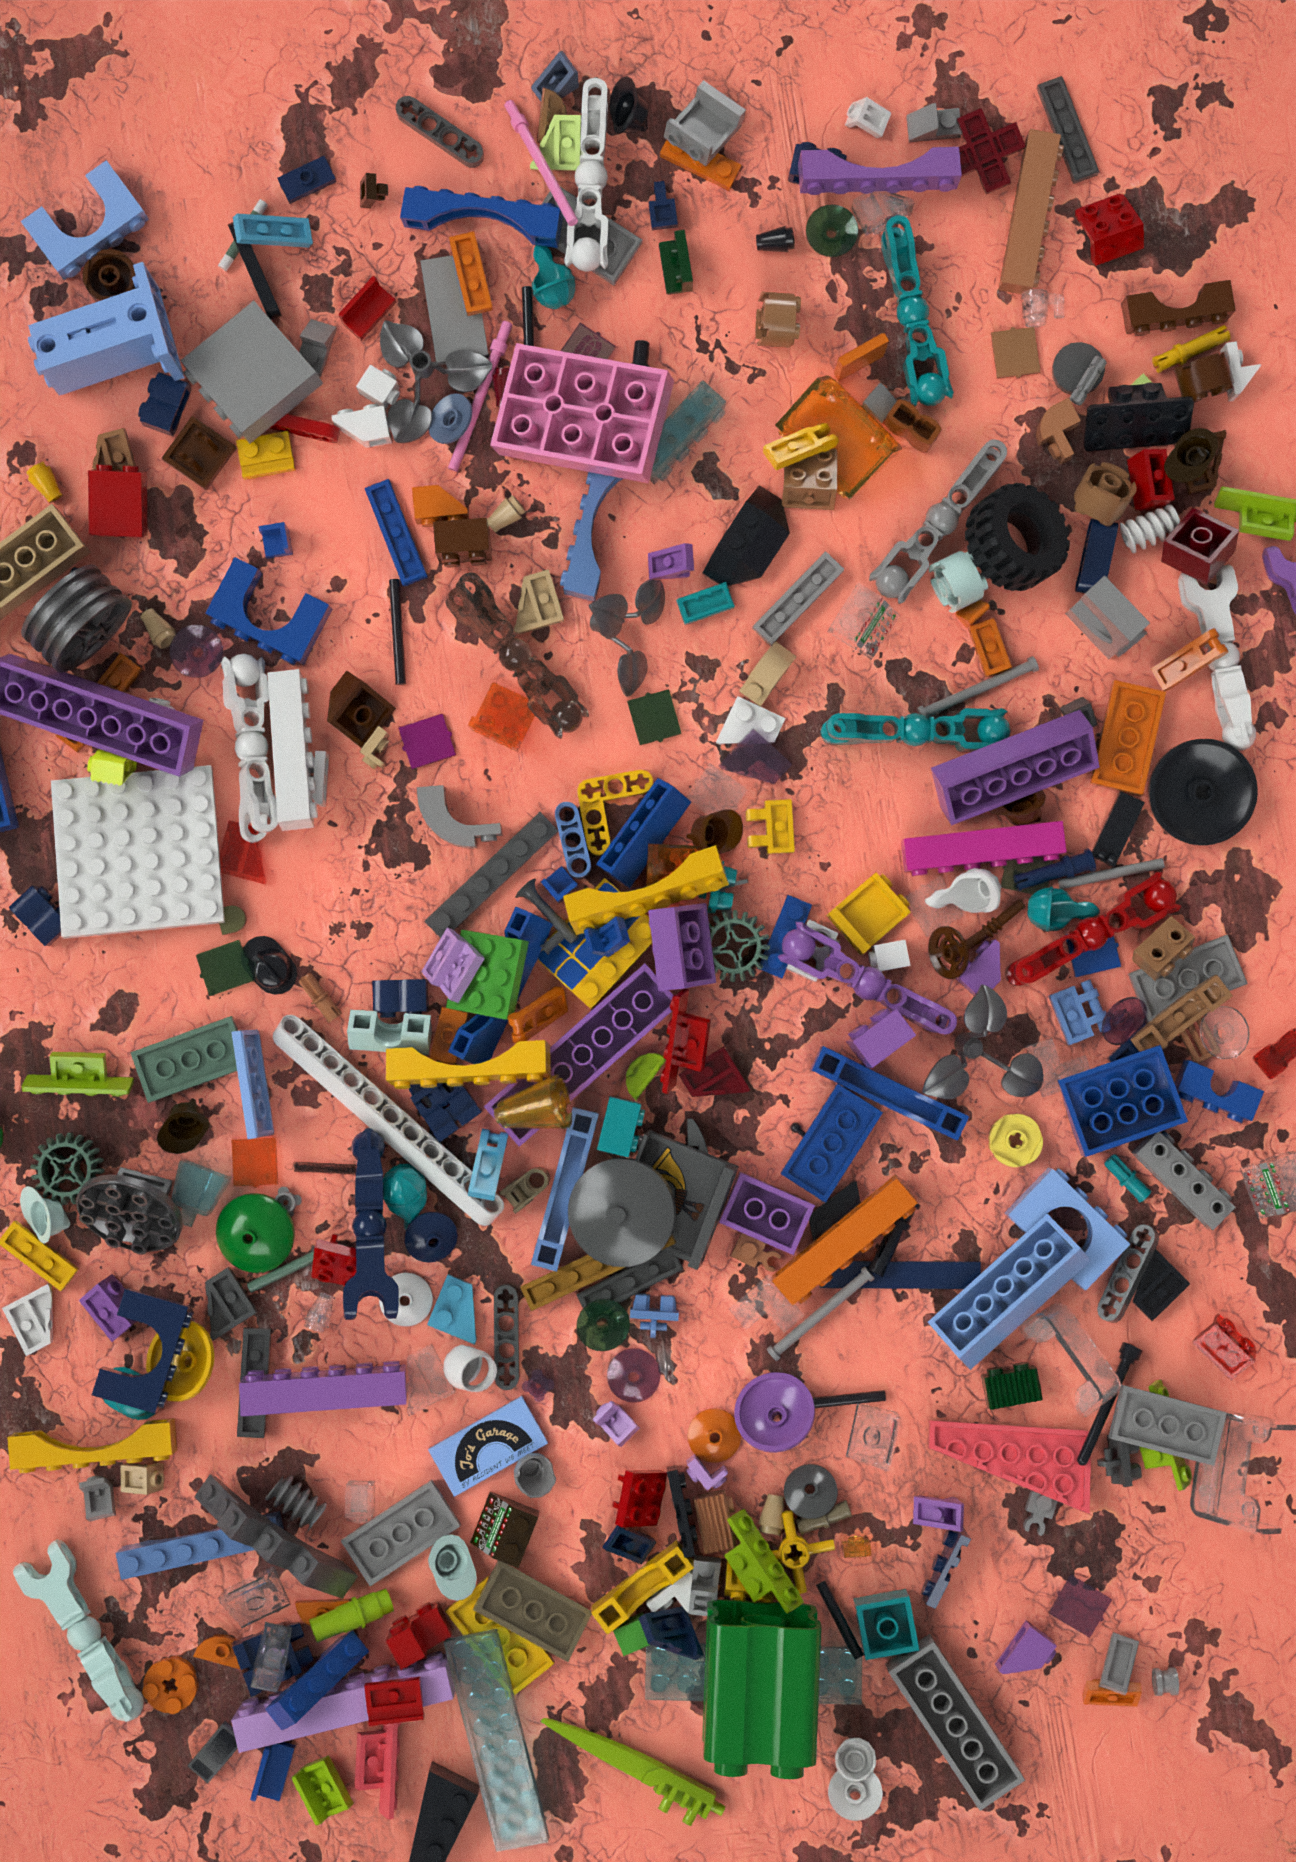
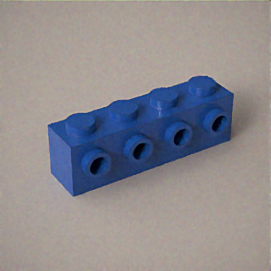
M657 778L596 865L615 880L630 888L684 814L691 801L674 786Z

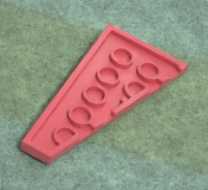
M929 1421V1449L1090 1514L1091 1456L1088 1463L1084 1466L1079 1465L1077 1462L1078 1455L1089 1431Z

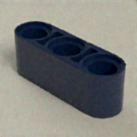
M1091 518L1087 529L1075 592L1085 594L1104 575L1108 578L1118 532V523L1114 522L1111 526H1105L1098 520Z

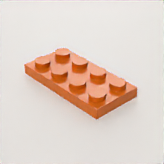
M1118 680L1112 682L1097 748L1100 768L1092 771L1090 784L1140 796L1144 794L1165 701V691Z

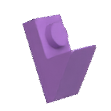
M683 543L648 553L649 580L690 577V571H694L693 545Z
M921 1495L914 1497L913 1524L958 1532L963 1531L964 1503L956 1497L945 1499Z

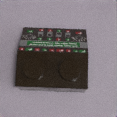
M490 1491L470 1543L493 1559L519 1568L540 1511Z

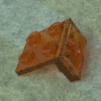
M492 683L476 717H471L468 727L471 731L518 753L540 706L538 703L497 683Z
M648 844L646 887L659 882L674 872L691 853L700 851V846Z

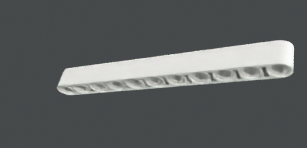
M286 1015L282 1018L272 1036L273 1041L280 1049L369 1128L377 1132L387 1144L476 1223L482 1226H488L493 1223L504 1209L503 1199L497 1193L495 1201L468 1196L466 1190H469L472 1171L300 1018L294 1015Z

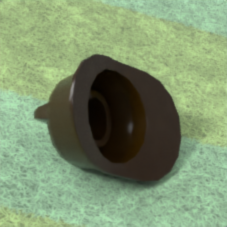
M1204 428L1192 429L1185 433L1165 461L1164 471L1168 478L1175 482H1190L1208 471L1214 463L1218 450V439L1215 434Z
M192 1098L189 1102L176 1104L170 1109L169 1115L157 1135V1142L162 1150L174 1154L191 1151L199 1144L210 1126L209 1119L204 1115L202 1108L196 1104L195 1099Z

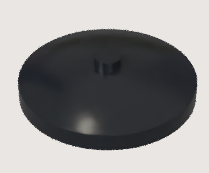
M1214 739L1189 740L1171 748L1157 762L1152 771L1148 786L1149 805L1157 823L1170 836L1192 845H1213L1236 835L1250 820L1258 796L1256 776L1249 761L1233 746Z

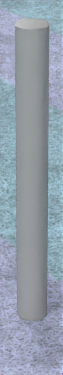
M1159 858L1081 874L1071 879L1062 878L1058 879V885L1060 889H1066L1165 868L1164 860Z

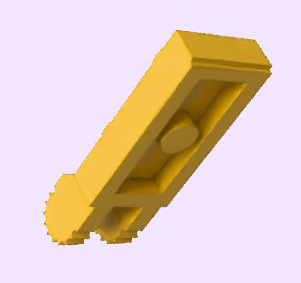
M821 423V425L811 428L807 427L763 446V454L777 471L822 451H829L837 446L839 439L835 434L826 436L830 432V427L827 423Z

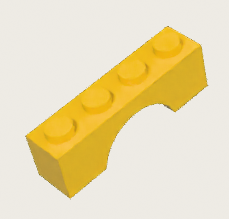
M678 1540L674 1541L592 1604L591 1614L607 1635L629 1619L632 1613L649 1597L662 1588L673 1585L694 1569V1561L691 1557L684 1558L683 1546Z

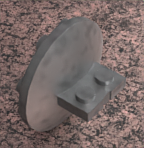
M120 1167L117 1175H101L85 1182L76 1199V1207L80 1215L79 1220L86 1224L96 1235L104 1239L105 1243L112 1248L122 1247L132 1250L139 1255H143L146 1252L163 1250L172 1246L178 1240L183 1229L182 1214L174 1201L168 1196L172 1187V1180L154 1175L149 1176L138 1171ZM122 1241L130 1242L132 1246L124 1244Z

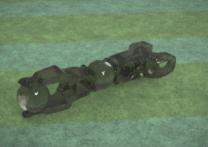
M473 572L463 574L459 578L456 588L452 589L446 597L445 603L447 608L461 624L470 627L488 648L493 649L495 655L499 652V660L502 666L508 671L515 672L512 676L514 678L517 677L519 686L528 697V708L544 725H549L556 737L561 739L563 733H571L581 726L583 717H589V712L578 701V695L567 679L562 675L555 676L544 663L537 660L538 657L536 655L532 657V650L529 644L523 639L516 638L518 633L513 632L511 623L497 607L492 591L480 576ZM465 582L474 584L475 592L473 594L465 587ZM454 597H460L464 605H457ZM494 630L499 631L503 638L497 637ZM528 671L533 672L537 679H532ZM550 690H553L562 701L555 703L550 709L542 695L545 696Z

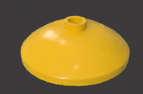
M191 1321L189 1329L184 1328L181 1338L185 1339V1344L181 1355L176 1354L173 1365L177 1366L173 1381H168L165 1392H169L168 1401L183 1402L192 1399L204 1389L213 1371L215 1355L212 1340L205 1328L194 1321ZM158 1333L154 1336L148 1349L146 1359L147 1373L157 1366L162 1355V1342Z

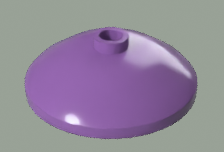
M779 1372L763 1374L751 1380L740 1392L734 1410L735 1423L743 1439L752 1447L770 1453L787 1451L801 1443L809 1434L815 1419L814 1400L808 1388L796 1377ZM776 1415H782L780 1421H773Z

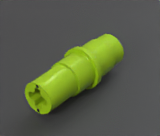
M387 1589L372 1592L359 1598L352 1597V1601L309 1619L316 1642L319 1643L359 1627L362 1629L366 1628V1624L394 1612Z

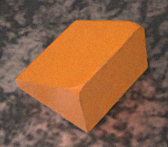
M979 600L958 610L955 616L968 628L990 609V605Z

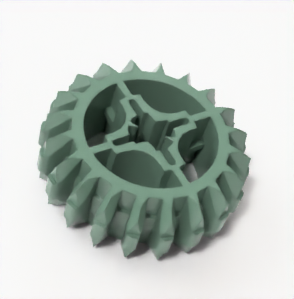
M733 910V918L729 919L727 911H723V921H720L716 915L713 916V920L716 923L714 927L709 923L711 943L717 930L722 926L725 927L726 942L712 948L715 974L718 969L721 970L720 979L724 980L726 973H730L731 982H735V974L738 973L742 981L746 980L744 972L747 970L752 977L755 976L752 967L755 965L757 968L762 969L763 965L757 961L759 957L767 960L768 956L761 954L762 949H770V945H762L761 941L768 939L769 935L764 934L760 936L758 933L765 928L764 925L755 928L753 925L757 922V918L753 917L749 923L746 921L748 913L744 912L742 919L737 918V910ZM732 923L747 927L754 936L745 939L738 938L735 935ZM729 932L732 933V937L736 942H748L743 944L741 949L738 948L740 950L737 953L738 960L732 950L720 951L721 948L726 947V944L729 943L728 940L731 939ZM756 944L754 957L744 966L741 957L742 950L747 946ZM722 953L730 954L733 957L736 968H728L721 965L714 956Z
M72 1132L67 1133L66 1138L60 1133L56 1134V1141L52 1137L46 1139L48 1147L43 1144L38 1146L42 1155L34 1154L33 1158L39 1161V1163L30 1166L31 1169L37 1170L38 1174L32 1175L31 1179L40 1180V1183L35 1188L36 1190L45 1188L42 1194L44 1198L52 1194V1201H59L61 1197L62 1205H68L69 1200L76 1204L78 1193L85 1182L97 1177L96 1174L105 1172V1169L97 1168V1164L104 1162L103 1158L96 1159L94 1156L100 1152L99 1148L89 1149L93 1144L92 1140H88L83 1144V1135H78L74 1141V1134ZM62 1147H71L77 1150L68 1159L55 1153ZM84 1158L87 1164L86 1178L80 1169V1164ZM49 1161L55 1169L52 1179L48 1172ZM71 1163L69 1170L72 1173L65 1174L66 1168L64 1165ZM67 1179L81 1185L73 1191L63 1190L58 1187Z

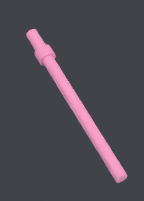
M513 100L507 101L504 106L511 117L510 123L516 133L520 134L568 225H576L578 219L528 129L529 123L524 114H520Z
M502 322L497 338L493 339L490 346L491 354L488 360L492 363V370L476 391L471 405V422L465 433L458 439L448 469L458 472L490 387L492 375L495 368H497L500 357L504 356L508 346L506 341L512 328L510 322Z

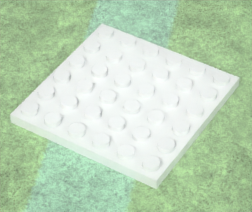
M211 765L194 767L192 771L180 777L161 770L134 772L121 786L118 784L113 785L112 783L108 784L107 782L103 784L102 781L97 782L96 780L92 782L90 777L51 780L61 937L63 939L225 923L214 779Z

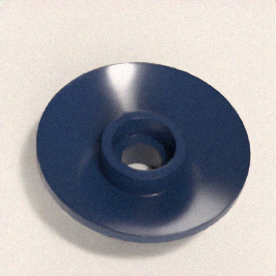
M423 1213L414 1218L405 1231L404 1243L406 1249L413 1258L421 1262L430 1263L442 1260L452 1252L456 1245L458 1237L457 1228L454 1222L443 1213ZM437 1238L435 1243L429 1244L430 1239Z

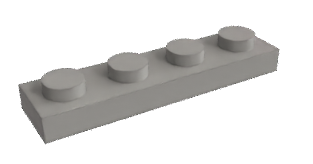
M825 551L752 626V629L772 646L845 569Z

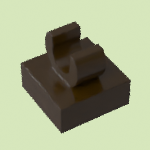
M365 173L360 181V208L371 209L376 200L384 201L385 196H388V184H376V174Z

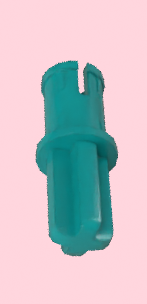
M1113 1154L1107 1158L1104 1163L1105 1167L1120 1181L1119 1185L1121 1187L1125 1186L1139 1203L1151 1194L1152 1191L1136 1176L1137 1172L1135 1170L1131 1171L1117 1155Z

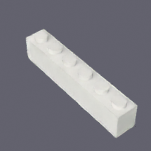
M299 669L268 672L277 822L282 831L314 828V818H318L317 803L312 802V793H316L315 778L310 775V768H314V757L308 748V743L313 741L311 727H307L306 720L311 718L309 703H305V694H309L308 680L302 677Z

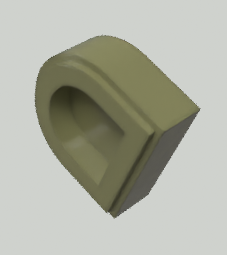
M233 905L224 907L225 923H219L222 935L242 930L247 921L245 912L240 907Z

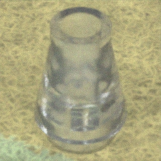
M320 1292L304 1318L306 1320L304 1327L324 1334L325 1329H329L335 1297Z

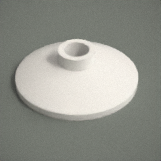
M399 1273L392 1276L391 1278L394 1279L399 1287V1308L397 1318L388 1320L393 1324L404 1327L420 1323L427 1317L432 1308L433 1295L430 1286L422 1277L413 1273ZM402 1296L409 1297L410 1303L408 1305L401 1304L400 1298ZM379 1300L381 1311L384 1314L383 1303Z
M837 1771L830 1780L828 1787L830 1804L836 1813L845 1819L852 1821L865 1820L878 1810L882 1802V1785L874 1772L865 1780L853 1782L842 1777L839 1771ZM852 1792H858L860 1794V1798L854 1800L850 1797V1794Z

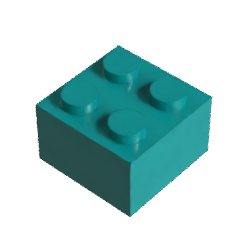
M613 1096L609 1097L597 1150L628 1158L630 1152H636L639 1136L634 1135L636 1125L642 1126L645 1110L640 1109L641 1103Z
M906 1589L853 1598L865 1660L919 1651L910 1596Z

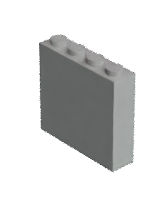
M252 301L180 360L186 368L183 373L193 385L197 382L201 386L198 391L208 403L213 400L217 405L213 409L224 421L228 418L232 422L229 427L239 439L243 436L249 444L323 384L317 372L255 301Z

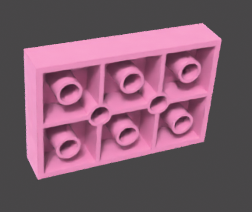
M516 343L490 446L502 456L649 483L674 379L668 370Z

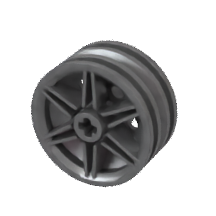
M92 564L85 565L69 573L45 593L26 617L21 629V635L27 642L31 643V646L36 651L42 652L43 658L48 663H52V667L57 672H67L91 658L115 635L126 620L131 610L132 602L126 595H122V591L117 586L111 585L110 579L102 574L97 566Z

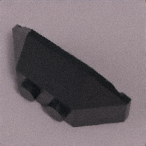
M759 485L746 500L718 543L702 574L718 584L726 582L728 587L761 578L790 534L782 500Z

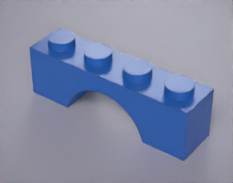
M353 1630L342 1635L321 1654V1658L312 1668L285 1689L265 1710L282 1731L296 1724L369 1650Z

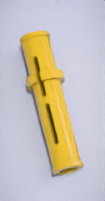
M1222 325L1182 345L1179 343L1173 345L1171 350L1152 358L1154 368L1159 366L1156 368V371L1161 373L1163 370L1176 364L1183 365L1187 359L1230 341V332L1225 325Z

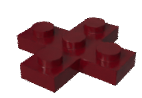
M982 108L957 118L958 126L965 141V144L959 147L962 176L977 171L986 195L1010 185L1011 181L1002 159L1026 148L1017 122L991 132Z

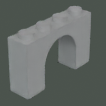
M1105 575L1065 613L1108 660L1114 655L1119 658L1147 634L1144 628L1150 624Z

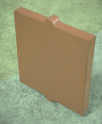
M1011 327L1010 330L991 332L997 379L1014 376L1019 379L1022 375L1040 373L1034 327L1022 329Z

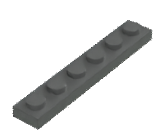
M539 812L424 922L440 938L447 927L452 930L458 928L559 831Z

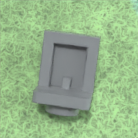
M92 1476L87 1481L79 1483V1489L84 1493L86 1519L89 1522L116 1516L113 1484L103 1476Z

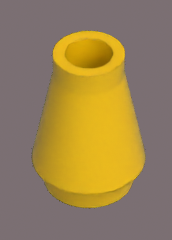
M44 461L26 471L29 477L27 480L49 503L63 496L51 467L47 466Z

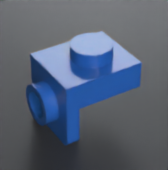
M621 917L613 918L599 930L589 927L584 930L587 946L592 954L610 957L630 942L624 918Z

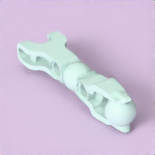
M56 1539L50 1543L47 1550L52 1563L51 1571L48 1575L39 1574L27 1562L16 1565L13 1569V1575L24 1595L44 1601L56 1622L61 1626V1629L63 1631L67 1629L69 1644L74 1649L81 1651L77 1655L92 1681V1687L109 1706L111 1714L120 1721L134 1720L141 1714L144 1706L142 1693L136 1688L126 1663L120 1659L106 1636L101 1638L100 1623L93 1617L87 1616L91 1611L88 1609L83 1596L74 1582L77 1561L65 1542Z

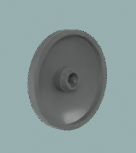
M613 1158L594 1165L578 1179L569 1198L568 1220L575 1240L589 1256L606 1265L630 1267L642 1264L653 1258L667 1244L675 1227L676 1204L668 1183L650 1165L631 1158Z

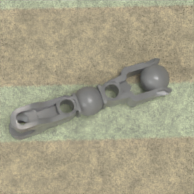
M996 439L989 440L951 487L947 497H944L940 503L934 504L928 509L922 527L907 542H897L882 563L870 574L869 581L876 580L875 584L881 595L887 598H897L898 604L905 602L911 590L929 568V561L927 559L934 550L938 540L941 541L943 536L949 535L956 530L962 512L971 504L1000 468L1007 455V448L1003 442ZM987 456H993L995 461L989 460ZM960 492L965 496L966 502L956 504L952 500V495ZM922 534L930 535L933 540L932 544L929 546L921 545L918 540L919 536ZM901 551L908 553L909 558L918 561V564L921 566L910 581L907 572L898 565H890Z

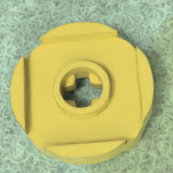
M1006 1114L992 1125L988 1136V1146L994 1157L1000 1163L1010 1167L1025 1166L1035 1161L1043 1147V1137L1041 1136L1039 1126L1032 1118L1022 1114ZM1019 1133V1139L1023 1142L1021 1146L1015 1145L1013 1148L1010 1146L1011 1141L1009 1137Z

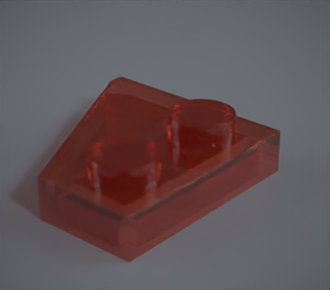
M229 820L220 850L221 873L266 885L267 879L264 874L263 859L258 842L251 843L244 840L240 833L239 823ZM248 825L251 834L257 835V831Z

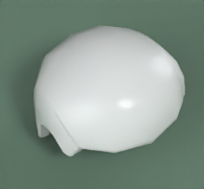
M859 1737L843 1741L836 1751V1769L842 1777L853 1782L865 1780L873 1773L876 1767L875 1750L869 1742Z

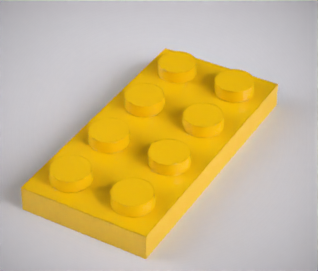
M488 1575L476 1585L471 1595L463 1600L455 1601L445 1612L505 1690L513 1697L555 1663V1660L546 1650L472 1610L489 1578Z

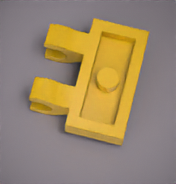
M792 799L765 800L763 809H747L746 821L765 820L766 835H751L747 837L748 848L767 846V854L795 852Z

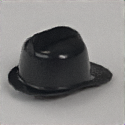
M628 76L622 77L614 86L610 96L609 107L614 131L617 134H621L624 131L629 133L646 132L648 129L649 105L647 101L637 94L632 78Z
M258 936L249 940L243 947L241 954L242 965L262 990L266 993L277 995L283 994L293 987L297 978V968L279 943L270 937Z

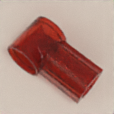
M1292 1028L1274 1044L1267 1045L1252 1057L1269 1080L1281 1074L1288 1067V1063L1296 1057V1029Z

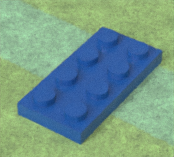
M837 1083L780 1174L826 1203L883 1112Z

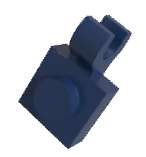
M664 181L654 182L656 201H648L652 231L678 227L675 198H666Z

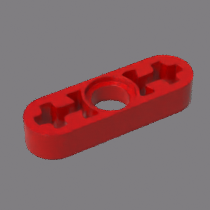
M289 414L283 416L269 428L280 432L288 431L289 434L328 443H337L341 430L332 424Z

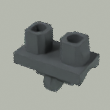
M1107 1435L1108 1448H1104L1105 1457L1097 1459V1465L1106 1467V1476H1111L1112 1484H1121L1123 1487L1133 1486L1132 1481L1140 1479L1142 1472L1138 1463H1130V1454L1138 1453L1139 1446L1110 1439Z

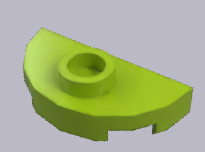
M647 1053L638 1056L630 1064L626 1072V1086L629 1094L636 1101L665 1063L666 1059L662 1055Z

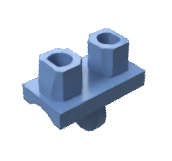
M637 1293L633 1307H630V1318L651 1319V1322L640 1321V1329L650 1330V1338H656V1330L667 1331V1323H659L657 1320L678 1321L679 1311L676 1310L674 1295H661L660 1309L649 1308L650 1294Z

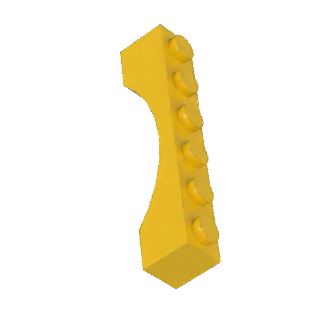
M715 845L691 853L674 872L659 882L645 888L615 893L586 888L564 895L563 898L569 922L576 935L584 934V930L588 927L593 929L601 928L615 917H621L624 920L638 917L648 912V910L666 908L670 904L682 900H690L710 891H717L722 887L728 886L729 883L722 859Z
M546 1040L518 1041L508 1051L494 1059L466 1066L436 1062L422 1055L413 1047L386 1049V1081L394 1086L395 1089H409L410 1085L421 1084L423 1088L437 1087V1083H447V1086L456 1087L463 1086V1082L471 1081L475 1085H488L490 1080H500V1083L503 1084L516 1083V1079H527V1082H542L543 1078L551 1077L550 1045Z
M175 1418L148 1420L127 1438L113 1444L98 1447H80L66 1444L52 1438L42 1430L17 1432L7 1437L10 1470L19 1469V1473L36 1471L35 1467H46V1471L62 1469V1465L73 1464V1468L88 1467L90 1462H99L100 1466L116 1464V1460L126 1459L127 1463L142 1462L145 1457H153L154 1461L170 1459V1455L177 1451Z

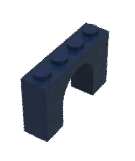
M126 1288L117 1316L151 1326L161 1339L162 1355L157 1366L151 1372L143 1375H132L107 1367L100 1368L92 1396L151 1413L158 1412L159 1407L164 1408L169 1392H165L168 1381H173L177 1369L173 1362L176 1354L181 1355L185 1344V1339L181 1338L184 1328L189 1329L193 1318V1313L189 1312L191 1305L132 1288Z

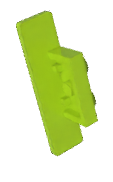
M1224 486L1220 488L1214 501V507L1239 512V532L1286 541L1292 540L1294 536V522H1296V499Z
M52 1052L50 1055L51 1075H27L22 1084V1091L31 1092L32 1094L50 1092L60 1095L84 1093L88 1096L111 1094L112 1096L119 1097L130 1093L134 1079L132 1077H107L106 1053Z
M1161 1379L1155 1380L1149 1386L1150 1392L1169 1397V1392L1163 1386ZM1139 1446L1145 1469L1171 1465L1178 1491L1185 1490L1191 1484V1469L1186 1465L1184 1458Z
M742 1509L729 1517L727 1522L741 1544L724 1556L753 1602H756L772 1591L787 1614L803 1604L804 1601L799 1591L785 1573L783 1566L776 1559L768 1543L762 1537L746 1510Z

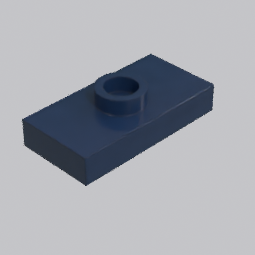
M325 156L277 177L289 204L337 182Z

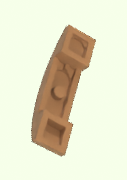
M1214 975L1169 1005L1140 1029L1130 1040L1139 1052L1161 1045L1163 1050L1173 1038L1206 1013L1213 1012L1233 997V995L1218 975Z

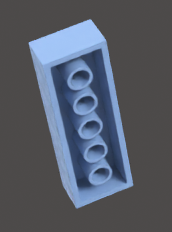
M1046 1214L933 1316L928 1323L956 1356L971 1370L1091 1260L1073 1239Z

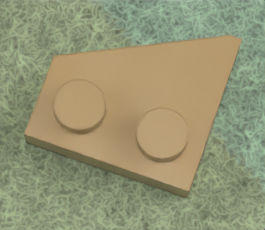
M549 569L524 576L516 626L514 628L515 635H521L564 622Z

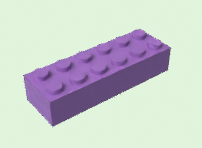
M1077 710L931 768L940 808L952 826L1100 768L1093 727L1081 710Z
M394 1360L385 1361L383 1366L373 1367V1363L365 1362L356 1364L355 1368L347 1369L345 1364L330 1365L328 1370H319L318 1366L303 1367L300 1372H291V1368L275 1369V1373L264 1375V1370L248 1371V1375L243 1376L239 1382L241 1416L406 1405V1365H400V1361Z

